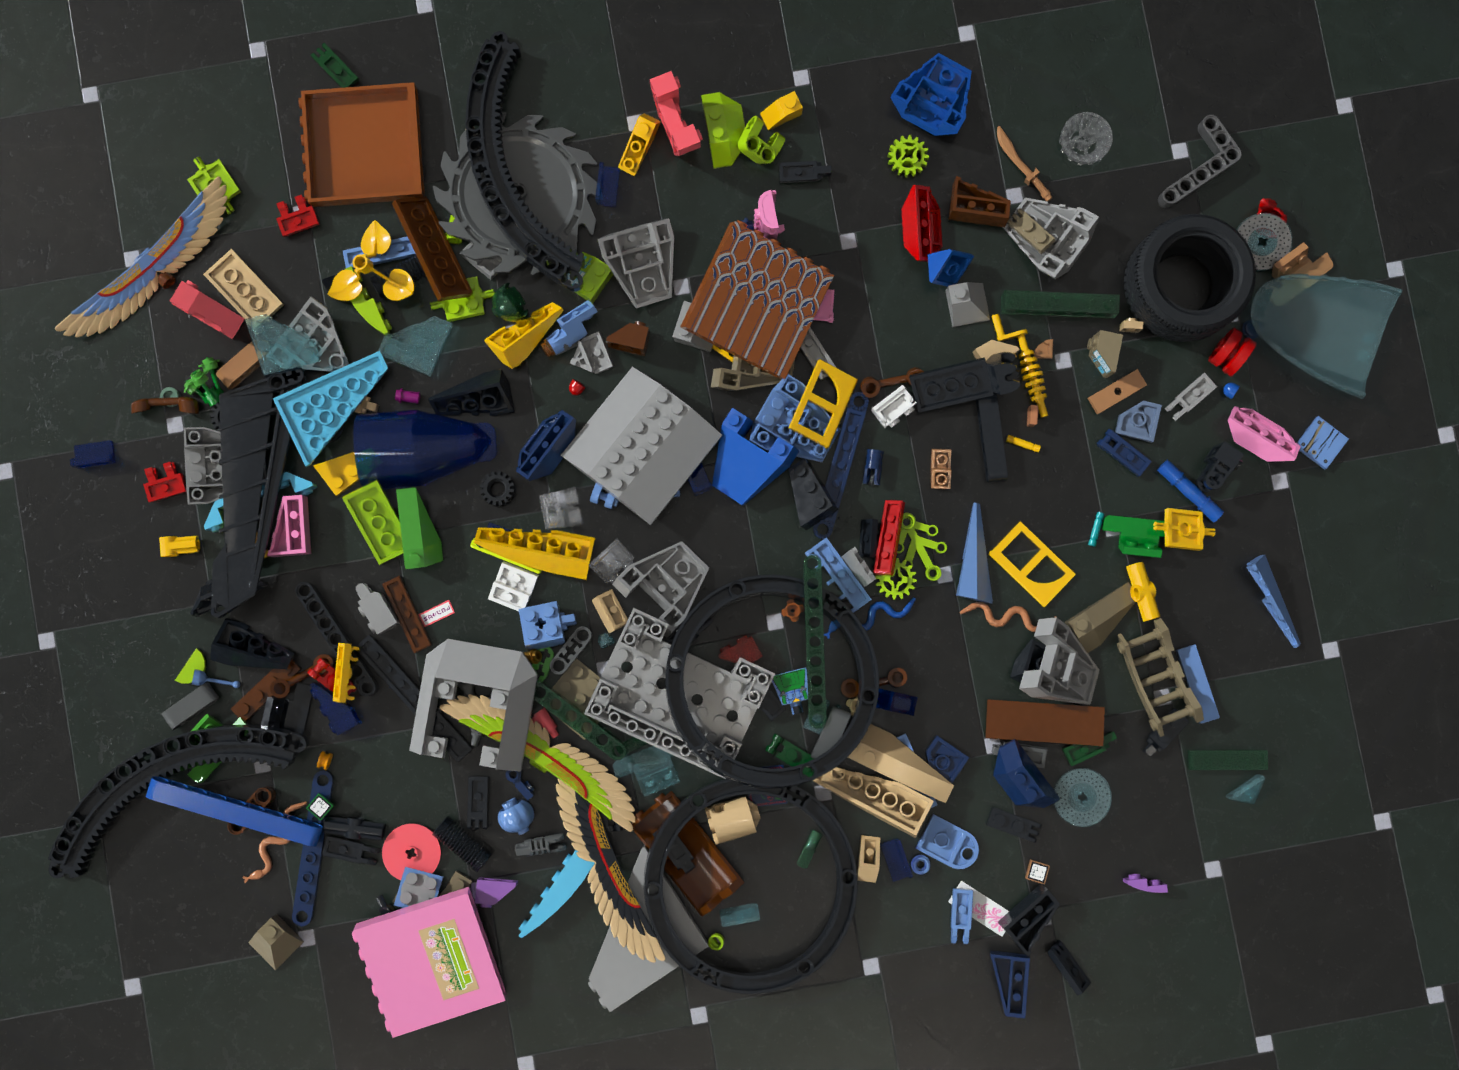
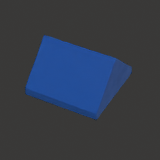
M952 249L928 254L929 281L943 286L957 284L974 258V255Z

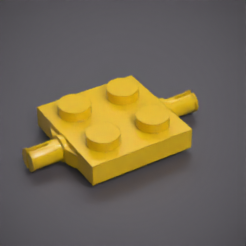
M1167 508L1165 509L1164 523L1154 522L1153 524L1155 526L1153 527L1154 530L1164 531L1165 547L1200 551L1203 550L1204 536L1214 537L1216 533L1214 528H1205L1203 512Z

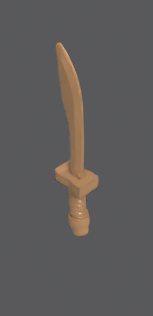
M998 126V142L1012 162L1026 175L1025 183L1029 186V183L1032 182L1045 201L1049 202L1052 200L1051 192L1049 189L1047 190L1037 177L1040 173L1038 169L1035 168V171L1032 172L1022 162L1012 142L1003 129Z

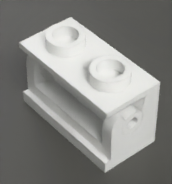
M902 385L874 406L871 411L884 428L888 426L892 428L900 422L899 417L903 414L908 416L915 410L914 406L917 402H913L914 399Z

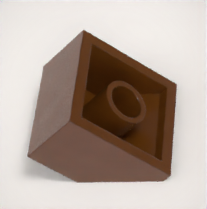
M637 321L635 324L629 323L606 338L608 348L645 356L650 338L649 327H646L645 323Z

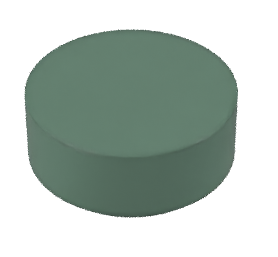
M167 387L160 393V398L181 397L180 392L172 387Z

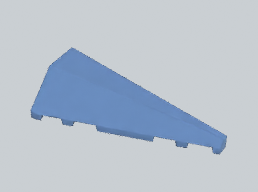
M974 502L956 596L992 604L993 599L981 508L979 503Z
M1260 555L1247 563L1246 568L1266 596L1262 599V602L1293 648H1297L1301 644L1267 558L1265 555Z

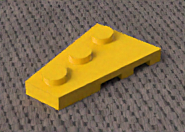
M370 446L313 466L335 496L338 497L382 464L383 461Z

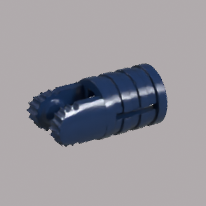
M867 449L863 484L869 483L871 470H875L874 484L880 485L884 451Z

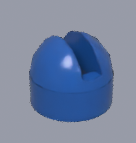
M1228 383L1224 386L1223 392L1228 398L1232 399L1240 386L1235 383Z

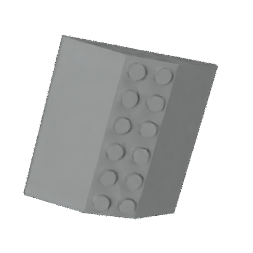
M632 367L561 456L649 525H652L719 441L722 434L689 405L661 384Z

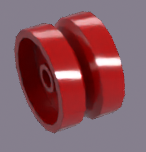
M1235 327L1220 340L1208 359V362L1216 367L1223 364L1222 371L1230 377L1242 367L1257 344L1249 337L1241 341L1243 333Z

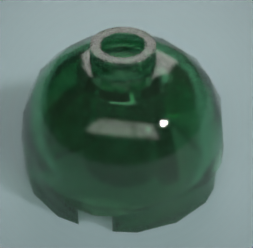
M506 283L493 294L492 312L496 317H500L504 321L515 322L527 316L528 309L524 311L523 305L526 303L520 292L514 286L510 288V283Z

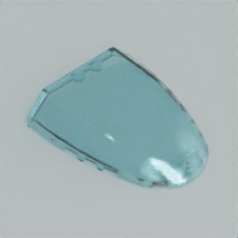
M1308 274L1283 275L1266 282L1257 291L1251 305V320L1261 339L1290 363L1325 384L1363 399L1366 396V381L1388 318L1403 290L1362 279L1353 280L1346 277L1311 276Z

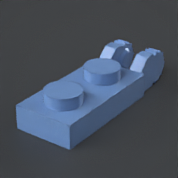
M953 888L950 926L952 928L951 943H956L957 929H964L962 936L963 944H968L973 903L972 889Z

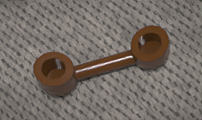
M914 367L906 375L882 380L866 377L862 380L860 389L866 397L873 398L879 393L880 387L905 382L911 385L909 376L924 371L921 368Z
M191 397L143 398L131 404V414L150 410L151 406L179 405V411L199 414V402Z
M327 654L318 655L311 667L286 681L283 679L274 680L270 685V693L276 698L285 697L288 695L291 686L310 676L307 672L317 665L320 657L333 666L332 658ZM323 669L320 673L324 674L326 670Z
M901 668L892 669L887 677L879 678V686L889 684L894 688L902 687L907 681L906 671ZM854 679L845 680L840 687L842 695L846 698L856 697L859 691V683Z

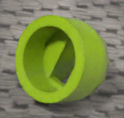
M719 933L712 934L708 940L709 947L712 950H720L724 945L723 936Z

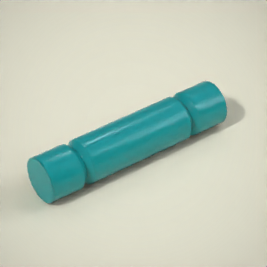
M1097 512L1088 543L1089 546L1096 547V540H1098L1104 513Z

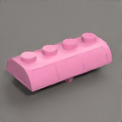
M775 190L764 192L759 198L758 209H754L753 227L755 230L764 234L763 237L769 240H777L778 234L785 231L784 224L778 225L775 211L777 193Z

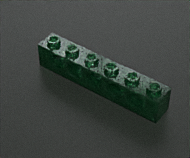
M1005 290L1001 295V314L1115 318L1119 314L1120 295Z

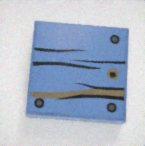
M1317 416L1297 443L1301 446L1300 452L1325 470L1349 439L1321 417Z

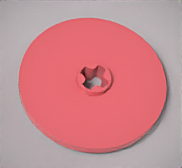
M409 823L397 827L387 836L383 844L382 858L386 869L398 880L402 879L405 867L432 874L441 858V846L438 838L432 836L433 832L429 828L420 824ZM414 848V853L417 855L409 857L407 850Z

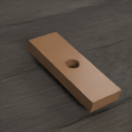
M1138 369L1087 399L1096 414H1099L1144 388L1147 384ZM1115 389L1119 391V395L1114 393Z

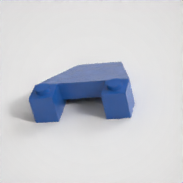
M732 408L722 423V437L719 439L712 486L743 506L787 470L800 451L778 437L769 452H765L744 438L754 422Z

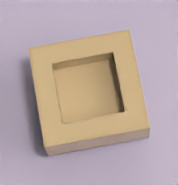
M1127 318L1126 321L1120 324V332L1139 333L1143 330V322L1137 321L1136 318Z

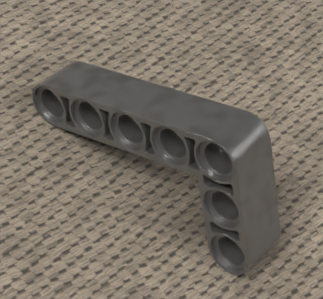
M1215 115L1206 116L1198 125L1199 134L1215 156L1167 187L1158 197V203L1162 208L1174 206L1232 167L1241 158L1240 148ZM1205 123H1209L1212 129L1207 128ZM1216 138L1221 139L1223 144L1217 143ZM1227 153H1230L1234 160L1229 159ZM1211 164H1216L1218 170L1213 169ZM1196 174H1200L1203 180H1198ZM1181 184L1186 185L1188 191L1181 189ZM1165 194L1170 195L1172 197V201H1168L1165 198Z

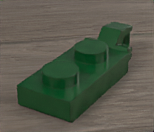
M1114 731L1104 734L1103 746L1071 744L1062 748L1072 767L1106 751L1110 747L1108 743L1117 739Z

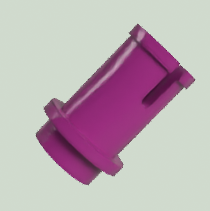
M403 388L397 389L395 401L419 404L420 392L405 391Z

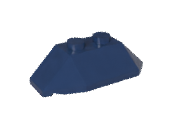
M561 410L558 414L543 420L521 449L516 472L529 481L552 474L563 459L561 454L575 438L576 419Z
M1016 739L999 747L993 776L1015 805L1045 808L1060 800V797Z

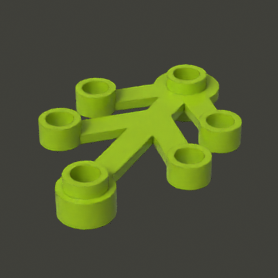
M903 513L899 545H901L902 549L899 552L897 551V554L904 551L903 543L908 533L911 542L905 560L913 566L912 561L917 550L926 568V578L930 581L938 580L941 577V569L932 564L924 546L942 554L946 552L947 545L944 542L938 543L918 536L915 529L924 531L928 536L933 537L937 535L938 528L935 525L929 526L917 522L911 513ZM904 519L910 521L909 526L903 524ZM930 527L935 528V534L929 533ZM939 544L944 546L943 551L938 550ZM930 570L936 571L935 577L930 576Z

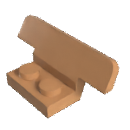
M1303 242L1273 265L1272 276L1280 285V288L1268 296L1269 301L1275 307H1280L1331 270L1333 262L1328 253H1325L1312 263L1307 256L1309 247Z

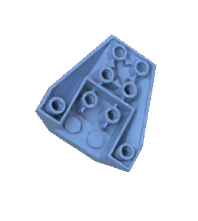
M787 374L786 378L782 379L770 392L752 425L749 440L764 450L769 451L776 439L780 437L800 451L796 457L823 462L841 429L837 428L829 448H825L788 428L806 386ZM808 401L798 424L823 436L831 417L825 409Z

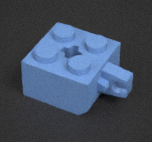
M557 601L519 609L524 644L528 652L532 649L538 650L564 644V631L567 630V626L577 624L575 614L565 615L564 612L560 613Z

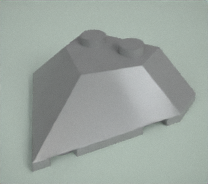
M312 296L266 355L282 368L298 367L306 370L333 372L349 365L328 308Z

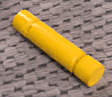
M1008 435L1006 438L1008 443H1013L1037 453L1040 451V445Z

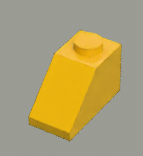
M794 91L777 99L763 110L760 115L769 131L801 116L803 107Z

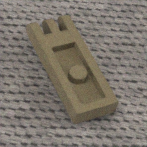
M1019 208L1017 212L1021 217L1014 213L1012 218L1015 222L1009 218L1007 224L1042 254L1055 242V238L1025 211Z

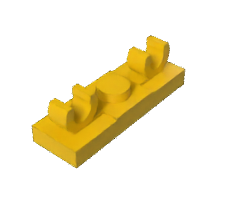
M338 643L333 701L346 703V700L355 699V697L348 696V690L355 689L356 687L348 685L352 676L350 661H358V658L352 657L351 653L353 650H359V647L351 646L348 643Z

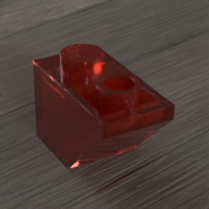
M747 635L736 640L737 645L731 647L729 644L721 648V653L718 655L720 659L737 663L739 657L750 662L763 657L752 636L748 638Z

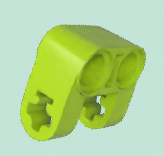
M753 116L743 130L738 141V149L757 164L771 163L781 150L785 137L775 132L767 143L757 137L764 125V121L757 116ZM748 141L751 142V148L748 147ZM763 151L765 152V159L762 157Z

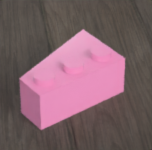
M304 495L282 497L276 528L272 535L273 539L267 556L282 557L311 554L308 497Z

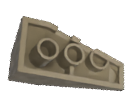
M1129 582L1064 622L1072 630L1087 653L1105 641L1135 604L1130 594L1131 585Z

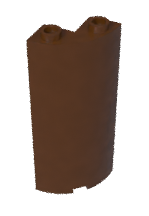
M672 791L666 795L661 793L654 799L655 804L645 812L640 810L634 815L636 818L635 823H631L633 831L648 850L654 838L652 833L659 829L668 814L680 803V800ZM692 817L678 833V836L694 857L692 862L696 868L686 874L682 868L678 870L667 856L664 870L702 917L711 912L723 899L732 895L745 882Z

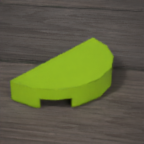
M199 648L195 649L175 681L179 683H192L195 669L205 672L206 660L204 653Z

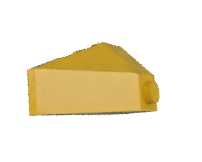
M552 302L532 312L531 317L523 320L520 318L515 321V325L507 329L505 326L498 329L484 341L503 364L513 369L530 355L564 310Z

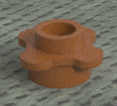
M789 599L785 609H782L781 614L791 618L792 622H796L799 619V614L804 611L803 605L796 604L793 599Z

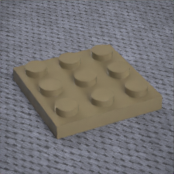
M576 658L540 704L585 740L600 722L584 714L600 677Z

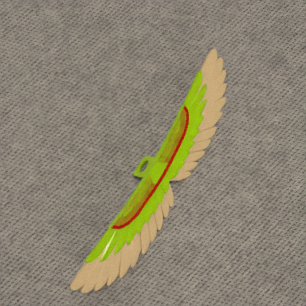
M469 694L467 698L459 695L455 700L447 699L448 704L440 706V710L457 719L460 723L498 742L501 741L506 710L490 707L491 700L488 697L480 695V698ZM530 718L524 756L530 759L529 763L543 773L548 771L607 818L613 820L628 832H632L633 826L631 822L635 823L636 820L632 812L635 809L628 802L631 801V798L623 792L626 788L617 782L618 778L607 773L608 769L604 765L598 764L599 761L589 758V754L578 753L580 749L570 747L571 744L562 743L550 747V738L546 728L544 727L542 730L541 725L537 721L533 723Z

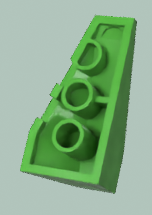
M416 487L396 489L405 569L427 567L443 561L441 540Z

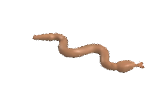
M984 602L971 603L960 611V614L976 608H982L986 620L994 627H1003L1014 614L1018 613L1021 615L1024 625L1029 631L1035 632L1037 627L1032 625L1028 612L1021 606L1009 608L1000 620L994 619L990 607Z
M307 802L290 805L283 813L289 815L290 812L306 806ZM274 836L264 838L259 844V853L265 863V868L254 871L249 877L243 876L242 878L245 879L244 883L248 879H260L270 872L272 861L266 850L269 844L285 845L290 840Z

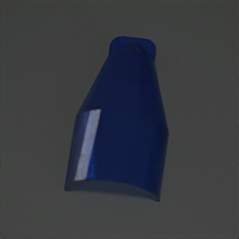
M417 409L358 414L354 420V455L362 487L377 479L383 489L424 486L429 484V482L443 478L450 473L457 472L475 463L491 461L497 455L496 432L489 423H471Z

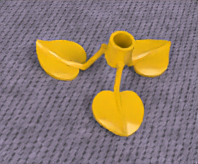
M376 220L369 225L362 237L361 249L364 254L357 255L353 259V266L356 268L355 272L346 269L340 271L335 276L327 293L330 297L340 301L356 299L363 290V286L359 282L361 279L360 272L368 274L371 271L387 280L383 285V292L388 299L400 301L414 293L413 279L406 271L394 269L389 277L373 268V262L369 258H374L377 254L386 253L392 242L388 231Z

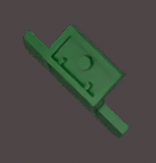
M1108 515L1103 519L1102 530L1120 532L1118 548L1122 554L1161 558L1162 549L1158 545L1159 536L1165 537V534L1162 530H1154L1153 527L1155 526L1153 524L1154 522L1164 523V521Z

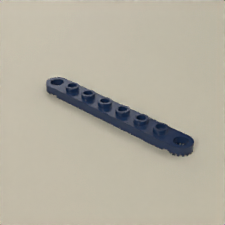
M856 392L850 397L825 488L838 509L869 403L868 397L862 392ZM862 397L864 405L861 407L854 405V398ZM838 510L814 525L813 533L817 538L825 539L831 535ZM820 524H825L828 527L827 534L821 535L818 533L817 528Z
M322 770L314 775L310 803L318 793H321L331 801L334 777L329 771ZM321 775L328 777L329 781L326 786L319 784L318 780ZM308 811L307 820L324 826L326 816L320 821ZM322 829L317 846L313 847L303 844L292 920L297 926H306L313 918L323 856L322 852L326 837L324 829ZM300 911H305L308 915L305 922L300 921L297 917Z

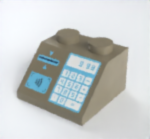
M1100 330L1093 335L1092 339H1089L1087 349L1090 350L1089 357L1103 378H1108L1116 372L1123 335Z

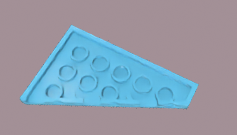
M380 351L273 398L306 467L312 464L387 372L388 367Z

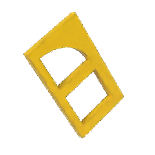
M819 359L788 428L825 448H829L858 379ZM821 370L831 378L836 387V405L812 393ZM808 401L832 413L823 436L798 424Z
M1021 521L989 552V555L1043 607H1046L1076 575ZM1020 532L1024 533L1040 549L1021 570L1001 553ZM1045 556H1048L1065 573L1061 578L1050 583H1037L1026 577Z

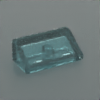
M752 903L721 909V925L727 927L759 921L758 904Z

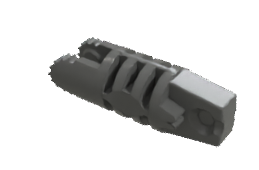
M563 833L524 840V842L515 845L516 856L527 855L529 857L566 850L564 843L551 845V843L561 841L564 838Z

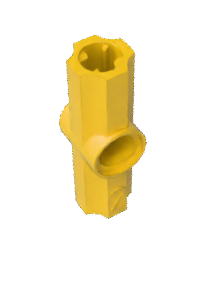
M1138 562L1126 566L1132 584L1130 594L1132 599L1138 603L1143 622L1159 618L1160 614L1155 601L1156 587L1149 581L1144 563Z

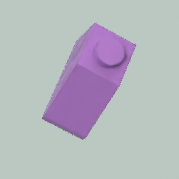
M479 877L476 885L475 903L480 904V907L491 908L492 905H495L518 885V880Z

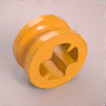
M322 751L318 758L317 767H324V770H327L331 764L333 754H326V751Z

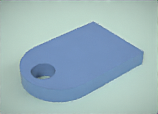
M932 814L916 846L917 850L955 869H965L971 866L976 861L979 853L977 840L972 834L935 814ZM966 848H970L973 851L970 859H965L962 856V852Z

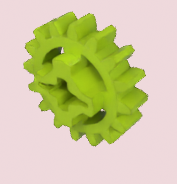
M911 135L908 136V139L901 136L900 142L895 139V146H890L889 150L891 152H888L887 157L892 158L888 162L889 165H894L892 171L897 169L899 170L898 175L900 176L903 172L906 178L909 173L913 177L916 175V171L921 173L922 167H926V160L929 159V155H926L928 148H923L924 141L918 143V137L912 140ZM896 151L900 155L898 160L896 159ZM918 153H920V162L918 161L919 159L917 158V154H918ZM905 154H906L907 156L912 154L911 158H910V157H907V158L904 159Z
M896 558L894 575L897 569L898 577H901V581L897 582L896 588H894V582L890 580L893 576H875L880 581L876 583V586L882 587L879 592L886 591L885 597L891 594L893 600H895L896 595L903 599V593L910 595L908 589H915L911 584L912 582H917L916 579L912 578L916 572L910 571L913 567L912 565L905 566L906 560L899 563V558ZM900 567L907 571L908 576L902 575ZM883 581L891 584V591L885 587ZM908 583L903 590L898 591L901 584Z

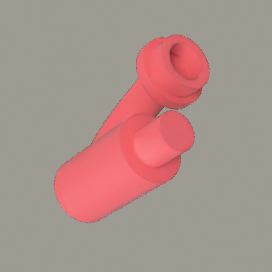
M545 707L534 714L532 718L533 723L537 721L542 729L545 727L553 739L559 735L555 729L558 726Z

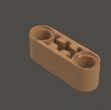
M255 339L216 372V376L228 390L233 389L268 359L266 355L269 351L259 339Z

